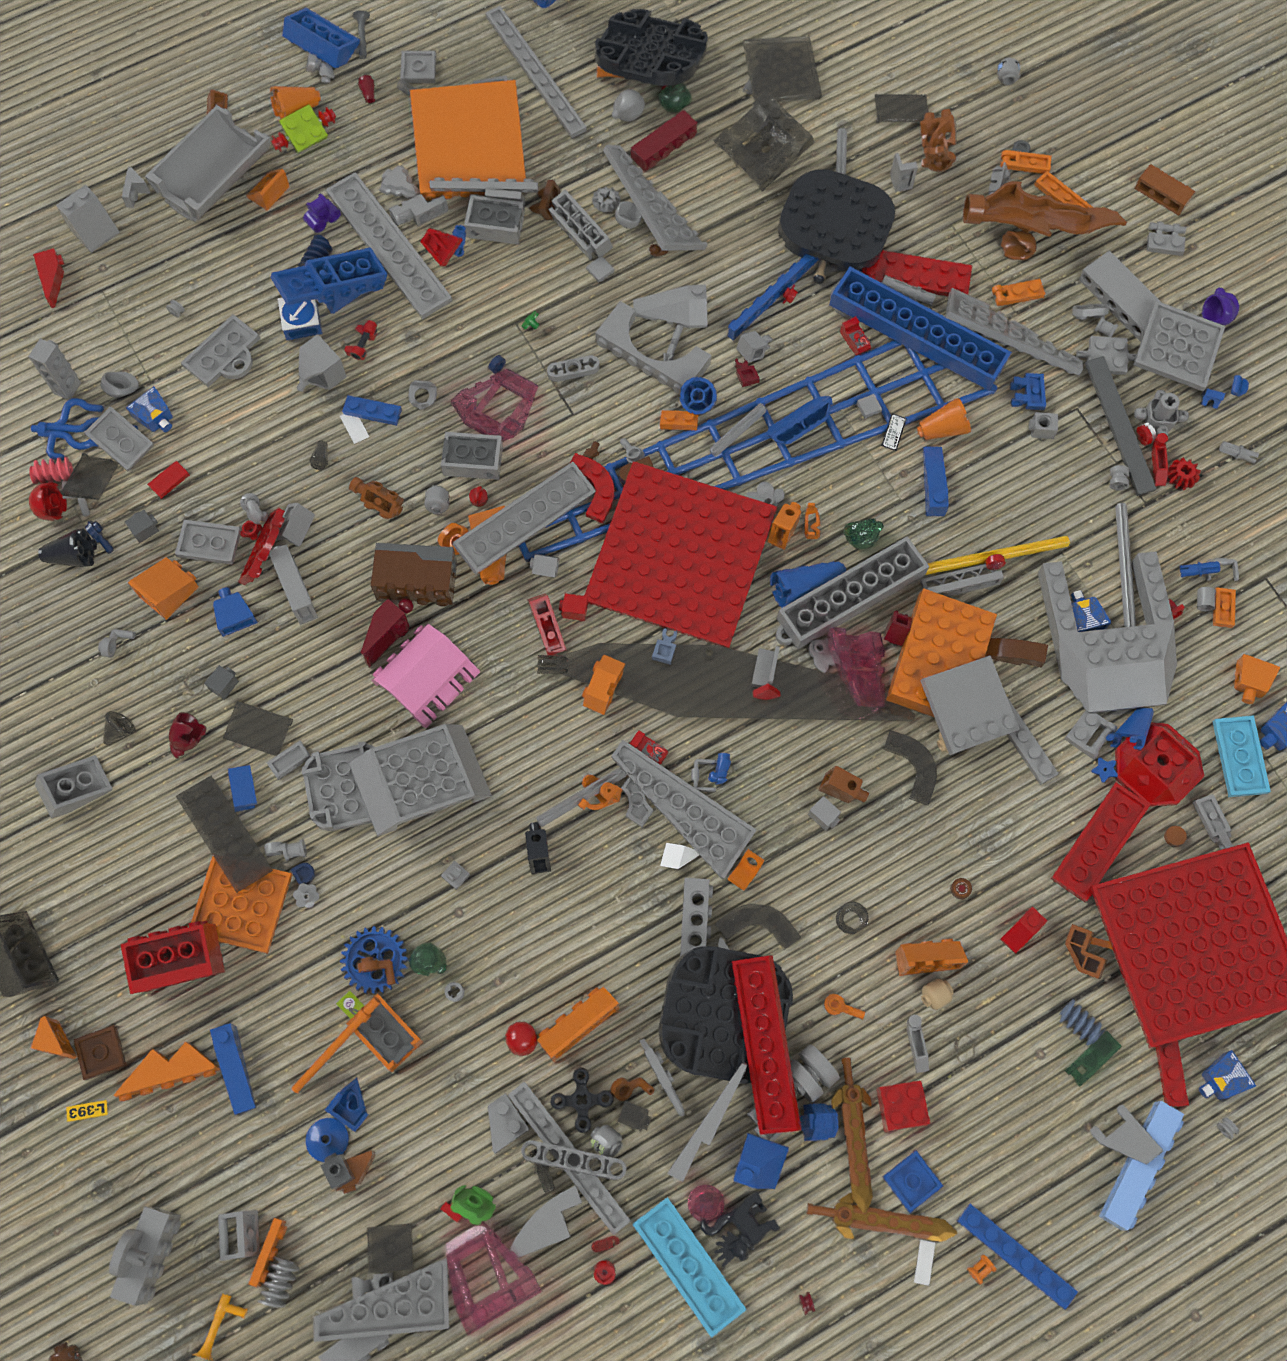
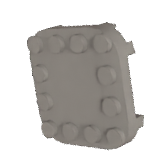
M358 742V745L323 753L317 751L311 754L312 756L302 767L310 811L309 815L320 830L337 831L372 823L349 763L367 750L375 748L373 745L366 742Z

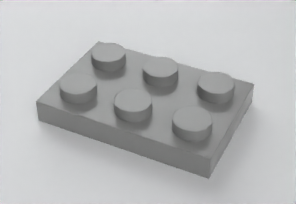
M111 406L84 432L89 439L128 472L154 446V443Z
M184 519L175 555L180 558L233 565L241 528Z

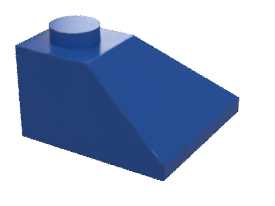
M748 1133L733 1181L752 1188L776 1189L789 1147Z

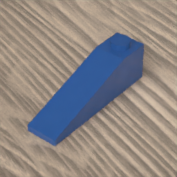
M923 447L926 516H945L949 508L943 450L942 447Z
M229 1023L210 1029L215 1053L234 1114L237 1115L255 1109V1100L237 1026Z

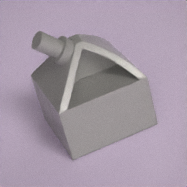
M318 334L300 347L299 384L296 387L298 391L303 392L309 384L330 390L347 377L340 357Z

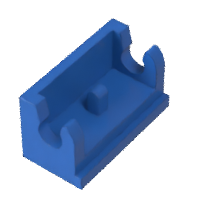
M250 765L229 768L228 776L234 811L239 812L255 808L257 800Z

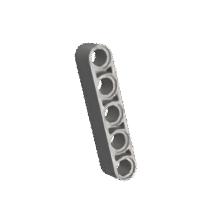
M527 1141L521 1148L523 1158L531 1163L610 1180H620L626 1173L625 1163L617 1158L538 1141ZM528 1146H535L538 1150L536 1156L528 1157L525 1154L526 1148ZM550 1150H555L559 1154V1158L555 1162H550L546 1158ZM570 1155H577L580 1158V1163L577 1166L572 1167L568 1164L567 1160ZM597 1159L601 1162V1168L598 1171H592L589 1168L591 1160ZM613 1164H619L622 1166L623 1172L621 1175L615 1176L611 1173L610 1167Z

